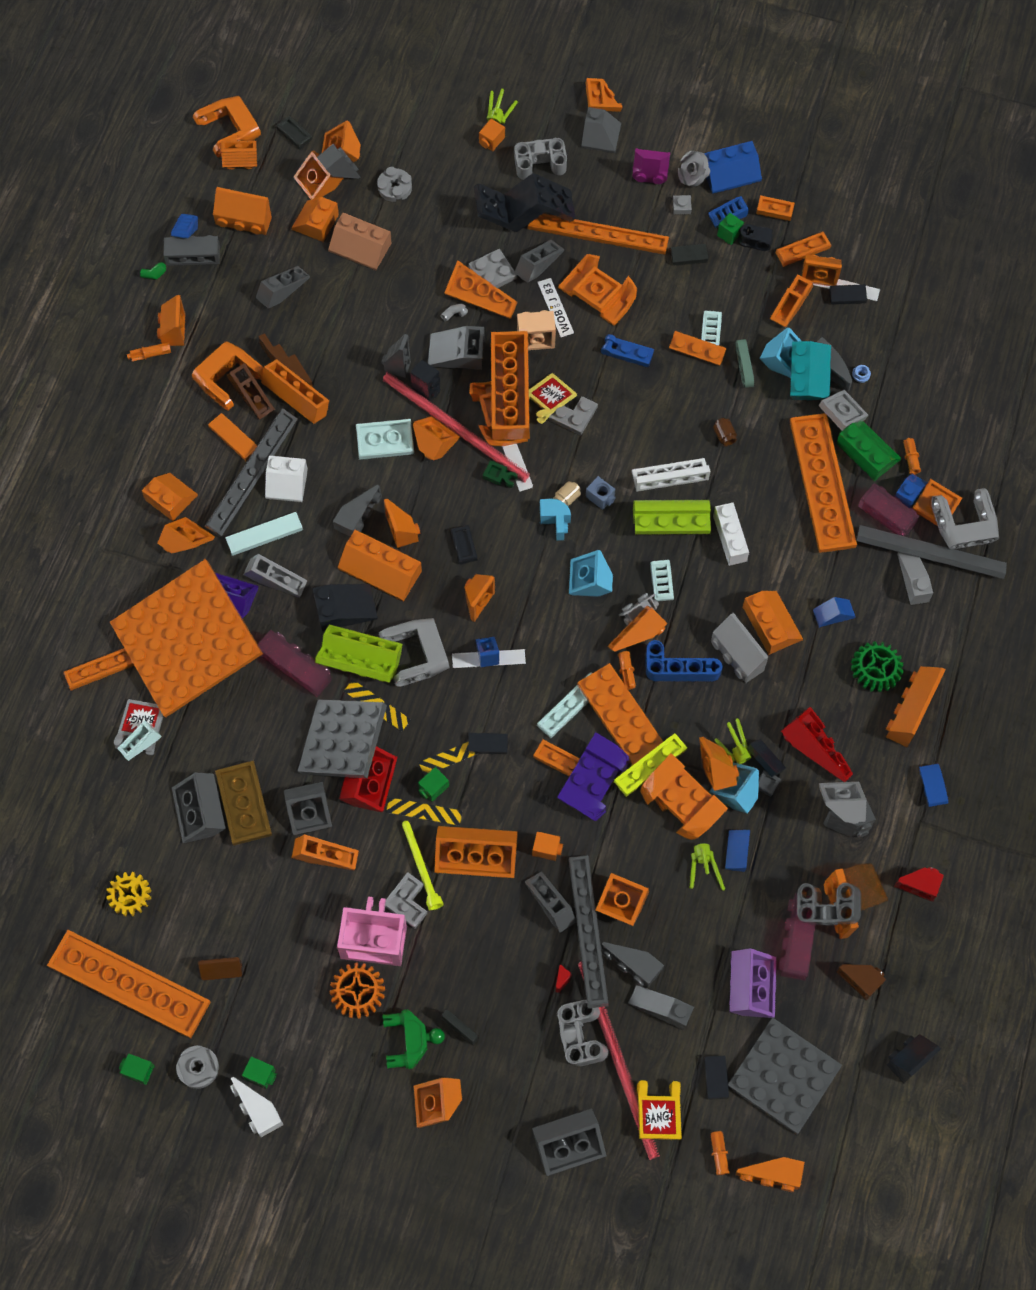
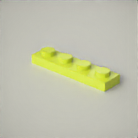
M674 733L614 779V783L627 797L647 780L670 753L676 758L687 750L686 745Z

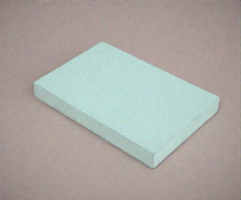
M411 419L356 424L359 460L414 454Z

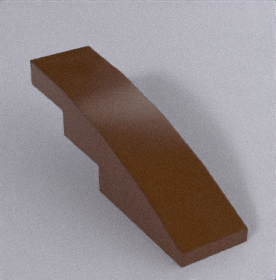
M265 333L258 336L260 346L272 362L277 359L313 387L310 377L295 354L288 357L280 344L272 346Z

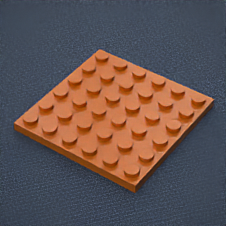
M206 559L110 621L164 717H168L263 654Z

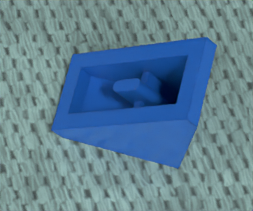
M833 597L813 609L819 627L855 618L850 600Z
M495 637L476 639L480 667L499 665V648Z

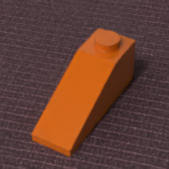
M646 606L607 647L615 652L654 638L656 635L659 636L665 630L667 622L652 607Z
M302 835L295 839L292 858L312 864L355 870L359 850L312 836Z

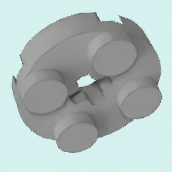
M689 151L682 157L680 161L682 162L681 168H678L680 181L691 187L700 185L710 174L707 157L699 151Z
M394 167L387 168L377 180L379 194L382 198L391 202H396V199H406L412 191L411 176L404 170L395 169ZM392 183H398L399 186L392 187Z
M197 1045L189 1047L182 1052L176 1065V1071L179 1079L189 1088H204L217 1078L219 1062L213 1051ZM195 1062L203 1064L200 1072L192 1070L195 1067Z

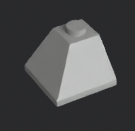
M859 782L819 783L826 806L844 822L852 824L866 822L867 800Z

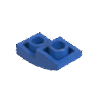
M939 764L919 767L928 806L948 804L947 792Z

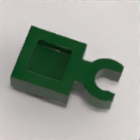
M491 460L483 473V479L497 485L505 482V485L509 488L514 486V483L509 481V479L517 480L518 478L515 472L507 473L506 466Z

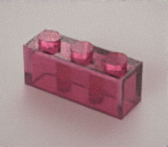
M875 483L862 496L858 507L893 533L904 537L916 525L919 518L915 510L902 504L900 499L893 497L887 493L885 488Z

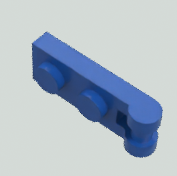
M610 334L606 335L604 340L606 343L601 348L602 354L649 368L654 349L618 339Z

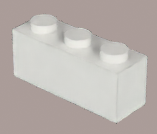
M734 503L715 506L713 517L728 565L747 562L749 550Z

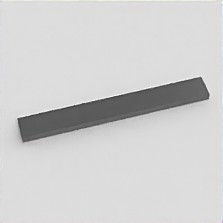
M283 408L280 410L204 527L219 537L223 535L266 469L268 457L275 455L297 421L296 417Z
M862 525L858 529L856 541L1002 579L1006 575L1007 563Z
M589 856L569 857L587 1007H607L608 996Z

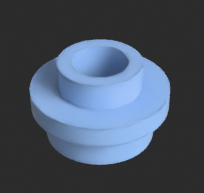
M865 365L855 367L852 372L854 380L860 383L868 381L871 375L869 368Z

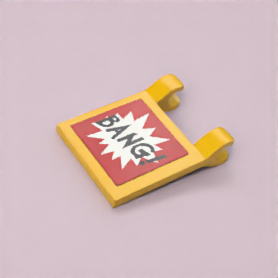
M644 1080L637 1083L639 1139L681 1140L680 1082L673 1081L669 1085L670 1096H647L648 1082Z

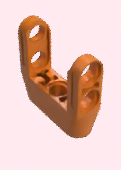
M240 96L218 100L197 110L193 114V119L198 125H206L228 115L238 132L219 140L214 145L213 151L217 157H222L221 141H254L261 135L256 121Z
M224 342L197 366L192 373V378L203 391L227 411L234 404L229 395L215 383L237 363L240 366L245 363L253 377L262 380L264 369L244 350L230 342Z

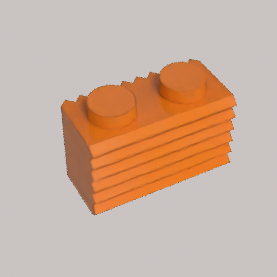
M255 140L221 141L222 168L235 169L236 167L252 169L257 167Z

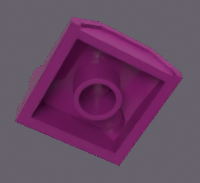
M635 148L633 178L638 182L655 184L666 182L670 152Z

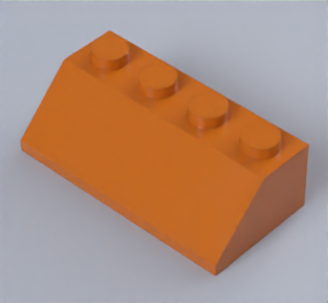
M354 530L346 543L338 565L339 570L403 602L422 572L420 561L357 530Z
M920 666L918 672H913L909 680L912 685L910 688H905L901 696L904 698L902 704L898 703L894 714L897 716L895 720L890 719L885 729L889 731L886 738L905 747L909 746L946 669Z
M438 826L435 873L514 878L517 831Z

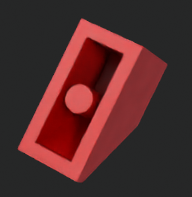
M924 867L900 877L895 887L933 902L937 897L944 875L935 868Z

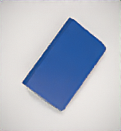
M729 830L725 869L745 872L750 830Z

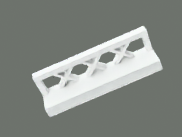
M705 458L632 469V474L637 492L709 480L710 468L709 465H706ZM700 464H701L700 467H694V468H692L694 465H700Z

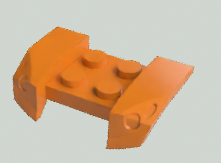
M586 254L558 288L571 297L576 295L601 312L600 317L615 326L633 304L637 295V287L629 276L623 285L598 269L600 256Z
M491 381L470 383V395L473 402L480 401L486 426L480 425L479 428L488 444L492 446H508L528 441V439L493 440Z
M670 753L643 783L640 791L647 805L657 798L684 824L676 832L677 834L693 840L705 833L728 808L715 795L712 796L684 769L685 766Z

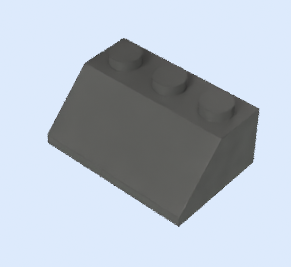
M195 772L172 787L183 843L212 837L225 829L214 774Z
M592 1109L532 1128L547 1176L607 1156L599 1124Z

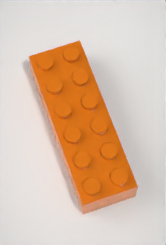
M528 331L491 332L493 440L530 439Z

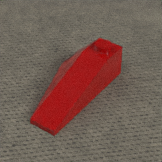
M811 707L807 708L781 731L785 740L840 780L846 782L853 775V772L842 754L835 751L833 745L835 742L832 737L828 738L823 730L825 725Z

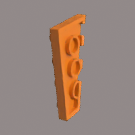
M457 260L445 290V295L511 319L517 301Z

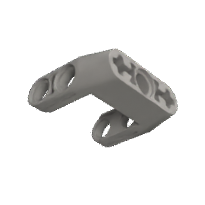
M977 489L974 494V504L980 522L956 526L947 499L942 495L932 497L931 505L940 534L949 549L988 544L999 539L997 517L987 489Z
M433 618L412 620L379 632L380 638L394 642L418 635L427 662L400 671L393 678L396 686H405L431 678L450 668Z

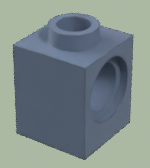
M598 476L586 488V498L603 510L607 505L610 506L614 502L615 488ZM603 492L606 495L600 496L598 493Z

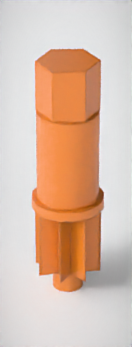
M169 342L130 350L127 358L132 359L133 362L171 353Z

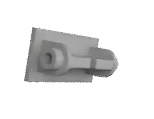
M645 593L638 598L639 602L636 604L630 603L622 608L623 612L619 616L626 617L624 619L626 625H629L646 606L652 607L654 610L657 609L659 603L656 599H652L655 594L648 595Z

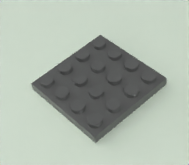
M318 700L298 772L304 775L368 778L387 705L383 702Z
M772 1017L729 1082L728 1088L798 1135L842 1067V1064Z

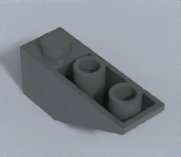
M332 144L317 157L332 177L360 178L357 173L359 169L341 147L337 149Z
M299 266L291 268L261 281L256 298L264 306L271 308L284 301L305 283L310 276Z
M374 486L343 505L333 520L334 530L351 537L354 530L361 532L364 527V521L366 518H370L375 503L378 504L382 497L380 486Z
M606 942L601 944L602 954L607 959H613L617 962V967L622 972H629L633 976V980L641 987L644 985L648 988L664 968V965L649 952Z

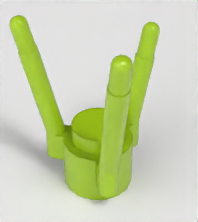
M501 89L496 107L493 110L494 92L490 91L489 109L486 119L488 122L490 119H493L499 124H505L506 118L518 101L515 100L504 115L502 109L499 108L504 89Z
M736 718L735 721L742 744H740L731 723L727 722L729 731L737 747L732 749L733 754L717 738L714 741L724 748L727 755H731L733 762L736 761V763L742 764L751 759V753L747 750L748 746L739 719Z
M698 844L694 846L695 853L691 854L690 888L693 889L696 861L698 860V863H704L706 874H709L708 862L711 861L721 890H725L713 851H710V845Z

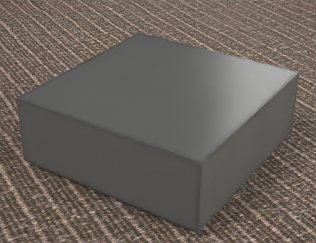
M763 770L759 777L758 790L772 797L781 779L777 776L771 777L766 770Z

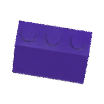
M215 573L243 619L249 613L259 586Z

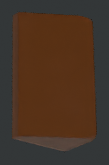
M239 957L198 961L202 980L242 977V962Z

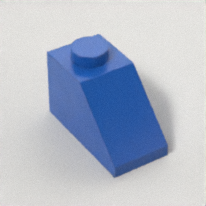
M911 474L896 492L893 503L909 512L924 490L927 482Z

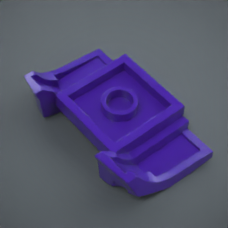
M595 732L557 799L597 821L606 812V805L601 801L617 773L621 775L628 769L629 756L618 745Z

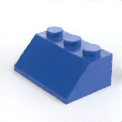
M753 141L704 153L710 168V174L706 179L712 194L762 181L758 153Z

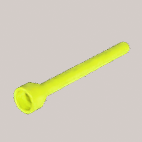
M403 821L402 826L428 895L426 901L428 910H436L444 905L442 898L434 891L409 821Z

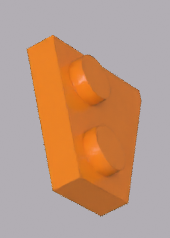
M586 79L588 107L621 112V103L618 104L616 102L614 93L608 88L604 79Z

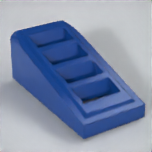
M742 196L712 210L708 215L715 228H718L719 223L725 218L724 212L727 215L732 213L741 219L747 217L748 207Z
M181 214L171 231V236L189 238L198 229V217Z

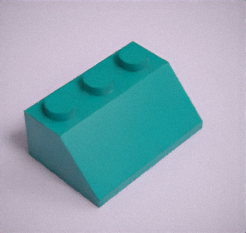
M812 341L792 342L790 393L792 399L824 400L830 397L831 345Z

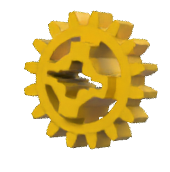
M124 872L123 878L117 875V882L111 881L110 883L113 887L107 888V892L111 894L107 896V900L112 901L109 904L110 907L115 908L117 914L122 911L123 916H126L128 912L134 916L136 910L142 913L141 907H148L145 901L151 900L150 895L147 894L152 892L151 888L147 887L149 883L147 880L143 881L142 875L136 878L134 872L130 876ZM140 886L142 888V896L138 894ZM117 892H119L120 897L118 898V902L116 899ZM124 892H126V893H127V892H128V893H131V892H132L135 897H133L132 895H131V896H130V895H127V896H126Z

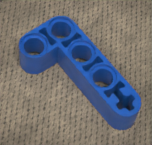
M653 640L647 645L646 675L651 681H716L721 675L723 666L718 659L664 658V646L660 641ZM656 649L659 653L653 654L650 651ZM657 667L660 671L653 672L651 668ZM676 667L679 671L672 672L670 668ZM695 667L698 669V671L692 672L689 670V668Z

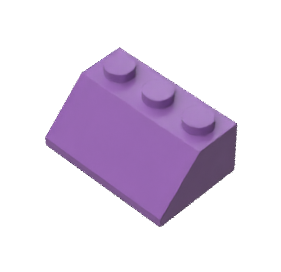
M751 948L732 951L730 1012L741 1016L775 1018L776 957Z

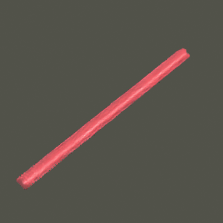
M386 372V375L383 377L384 382L438 421L444 423L445 426L456 432L457 435L468 441V443L474 445L475 448L481 450L482 453L493 459V461L506 466L507 471L515 472L518 475V479L524 481V483L526 482L530 473L524 472L523 468L517 467V464L512 462V460L510 461L505 455L499 454L500 451L494 449V447L492 448V446L490 447L480 437L474 436L475 433L469 431V429L467 430L462 424H458L455 419H451L441 409H437L436 405L423 398L418 392L416 393L411 387L409 388L404 382L402 383L397 377L395 378L390 372Z
M581 961V962L578 964V967H580L579 969H580L581 974H582V976H583V968H582V961ZM599 1007L600 1015L597 1019L599 1020L598 1022L608 1044L613 1063L616 1066L621 1085L639 1130L638 1097H636L638 1095H635L637 1092L633 1090L635 1087L632 1085L633 1082L631 1083V1077L629 1078L631 1076L628 1075L629 1070L625 1068L627 1065H624L626 1062L624 1063L625 1060L622 1058L621 1050L619 1051L621 1048L617 1046L619 1044L616 1043L618 1040L615 1041L617 1038L614 1036L613 1028L611 1029L613 1026L609 1024L611 1021L608 1020L610 1019H607L609 1018L608 1014H606L607 1011L605 1012V1007ZM642 1139L649 1160L659 1157L660 1155H657L659 1154V1152L657 1153L658 1150H655L657 1147L655 1148L654 1140Z

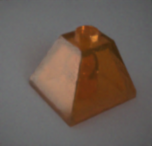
M872 864L855 865L843 870L846 882L855 885L861 892V911L888 901ZM851 888L849 889L850 896L852 894Z

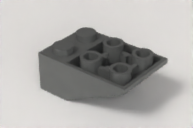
M464 326L432 333L430 335L428 364L432 367L482 369L484 327Z

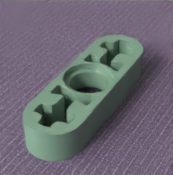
M746 339L736 340V354L743 387H754V375Z

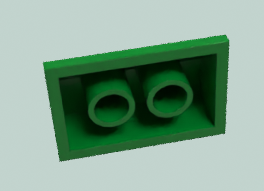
M864 421L854 422L839 433L836 444L874 481L901 460V457Z

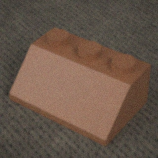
M342 213L335 225L328 250L348 260L377 270L392 244L391 231Z

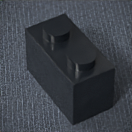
M421 360L410 372L412 389L430 401L433 397H437L441 390L439 371L424 360Z

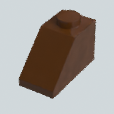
M842 964L837 970V973L866 1001L886 980L884 973L872 965Z

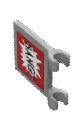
M128 699L118 734L114 740L116 749L144 720L151 724L159 733L164 716L157 704ZM156 742L145 749L147 755L154 754Z

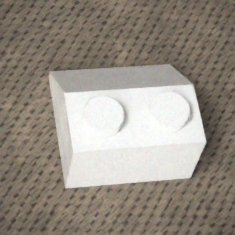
M269 456L266 469L265 498L302 502L308 470L306 459Z

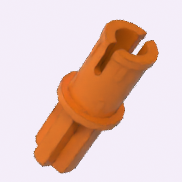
M907 438L903 442L906 453L905 460L908 462L909 473L915 475L921 472L918 460L919 453L916 450L914 439Z
M623 651L618 653L621 667L619 672L622 674L623 683L628 690L636 687L633 674L635 669L631 664L630 652Z
M712 1132L713 1153L711 1155L714 1156L716 1175L729 1174L726 1156L728 1151L725 1149L723 1132Z

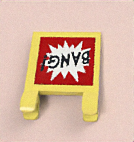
M553 373L529 389V400H533L543 409L536 413L538 417L536 420L540 424L544 423L557 408L564 406L577 396L575 391Z

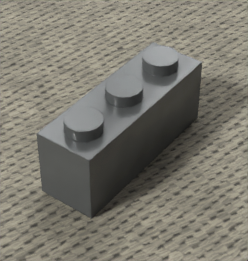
M172 236L164 238L166 266L220 264L218 236H190L189 238Z

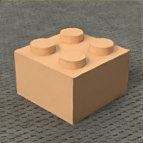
M543 310L540 312L517 314V331H528V350L555 348L556 328L554 311Z

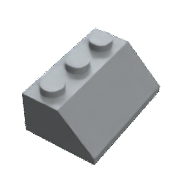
M734 613L730 614L713 632L711 642L716 650L719 649L725 662L729 665L731 664L735 669L736 676L747 683L765 670L768 656Z

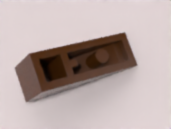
M245 363L226 375L235 390L259 420L275 410Z

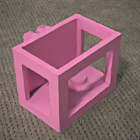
M368 897L366 910L344 907L337 945L340 958L401 966L407 930L405 915L384 912L386 903L384 898H381L379 901V912L372 911L373 897Z

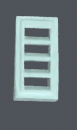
M704 311L701 340H716L710 343L719 345L722 312Z
M670 560L652 561L650 570L653 592L655 594L654 599L657 601L674 600ZM664 575H666L665 578H657V577H656V576H664ZM667 583L664 586H657V584ZM668 590V592H669V593L658 594V591Z
M144 720L117 749L129 761L162 736L151 724Z

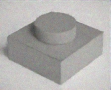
M691 195L673 196V213L691 214Z

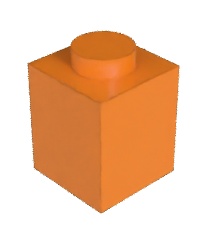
M490 119L479 132V143L491 151H494L505 138V127L493 119Z
M537 832L532 856L556 861L557 855L561 856L563 844L560 843V836Z

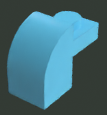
M540 499L541 524H556V539L564 540V533H568V523L571 522L569 507L557 499Z

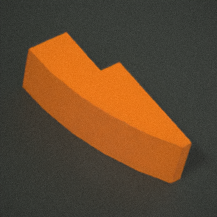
M797 274L770 320L786 328L812 290L813 282Z

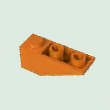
M782 1157L740 1168L736 1171L735 1175L740 1176L742 1181L752 1182V1180L761 1181L760 1184L763 1186L773 1187L774 1184L782 1186L781 1189L784 1191L794 1192V1189L798 1190L800 1188L805 1162Z

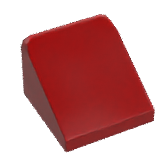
M561 964L555 990L557 993L561 992L572 977L571 973Z

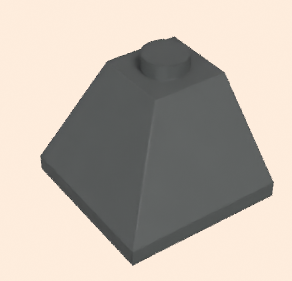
M588 107L581 148L615 153L621 123L606 110Z

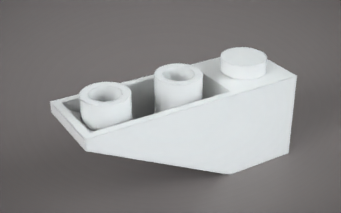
M231 1078L233 1085L230 1087L235 1097L240 1096L243 1103L239 1105L244 1115L249 1114L252 1120L249 1122V1125L254 1134L258 1133L260 1137H263L283 1126L274 1105L236 1078Z

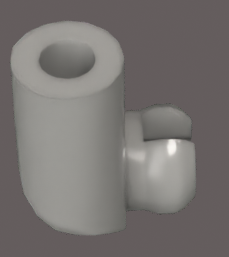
M462 303L451 305L441 314V318L444 321H448L456 313L464 316L468 313V309Z

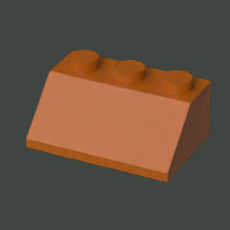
M220 187L216 188L213 210L216 225L235 228L238 231L244 230L254 234L266 235L272 219L268 197Z
M760 591L745 598L743 609L769 655L803 640L777 591Z

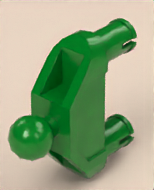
M408 1009L397 1014H383L384 1028L402 1025L405 1027L406 1040L405 1054L386 1055L387 1069L396 1067L413 1069L427 1051V1041L433 1044H440L445 1039L444 1032L439 1028H434L430 1033H426L425 1025Z

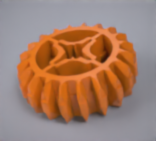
M354 963V969H351L348 964L346 965L348 971L339 970L342 975L341 977L334 975V979L337 982H331L330 984L331 987L335 988L330 990V995L334 996L331 1001L332 1003H337L335 1006L336 1010L343 1008L341 1011L342 1015L349 1011V1018H353L354 1013H357V1018L360 1019L361 1013L364 1012L365 1016L368 1017L369 1009L375 1013L374 1005L379 1007L382 1005L377 999L385 998L384 994L379 993L385 991V986H379L384 983L383 978L377 979L380 973L378 971L373 973L374 968L372 966L366 970L365 963L362 964L361 968H359L358 963ZM360 976L371 980L374 986L362 984ZM353 977L352 984L342 989L343 984ZM357 982L360 987V990H363L362 992L360 991V994H358V999L357 995L355 994V991H353L357 987ZM373 993L372 998L367 1003L361 1005L362 999ZM341 995L354 998L355 1006L346 1003Z

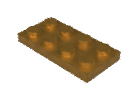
M254 760L215 770L233 846L272 836Z

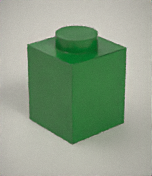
M729 213L719 223L717 236L732 245L739 237L744 222L732 213Z
M434 767L418 782L420 789L418 791L423 798H429L433 802L449 787V780Z
M128 1053L127 1058H123L119 1069L123 1077L147 1085L155 1065L148 1060Z
M251 1056L242 1077L267 1089L268 1085L274 1083L277 1074L275 1073L274 1066Z

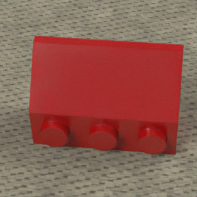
M376 746L368 778L345 777L339 799L354 807L383 812L397 757Z

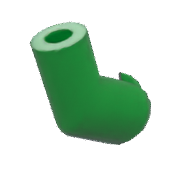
M160 262L151 270L141 269L140 277L158 279L166 272V265Z

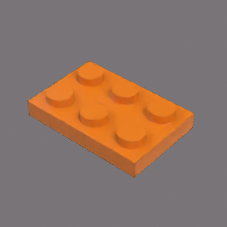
M843 869L835 870L825 880L824 891L829 896V904L836 902L837 888L840 884L846 882ZM849 889L846 891L847 898L850 897ZM851 909L846 911V918L852 915ZM857 922L855 924L834 925L836 933H839L840 939L848 938L859 925Z

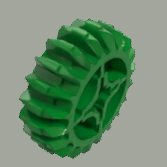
M876 641L873 642L872 646L866 643L865 647H859L858 651L854 653L855 658H852L851 664H853L851 671H854L853 678H859L857 684L863 682V688L866 689L869 686L871 692L874 691V688L881 692L882 688L887 691L890 686L895 687L896 682H899L901 679L900 675L903 674L901 668L904 666L903 662H899L901 656H896L897 649L891 651V644L884 647V642L877 645ZM868 657L869 664L863 668L862 660ZM891 666L892 674L886 677L885 669Z

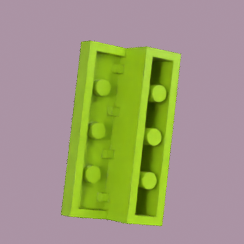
M634 500L633 524H635V534H710V501Z
M329 624L323 634L322 647L316 656L315 663L322 664L325 667L337 668L344 672L356 673L363 677L367 676L382 682H390L397 672L403 644Z

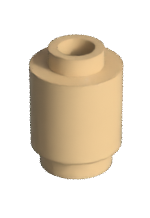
M568 481L555 493L553 499L560 500L569 506L581 495V489L575 482Z

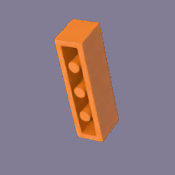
M276 359L264 366L261 383L310 422L315 424L327 415L329 400Z

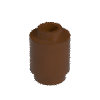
M718 419L713 429L720 443L724 446L734 444L737 441V434L730 419Z

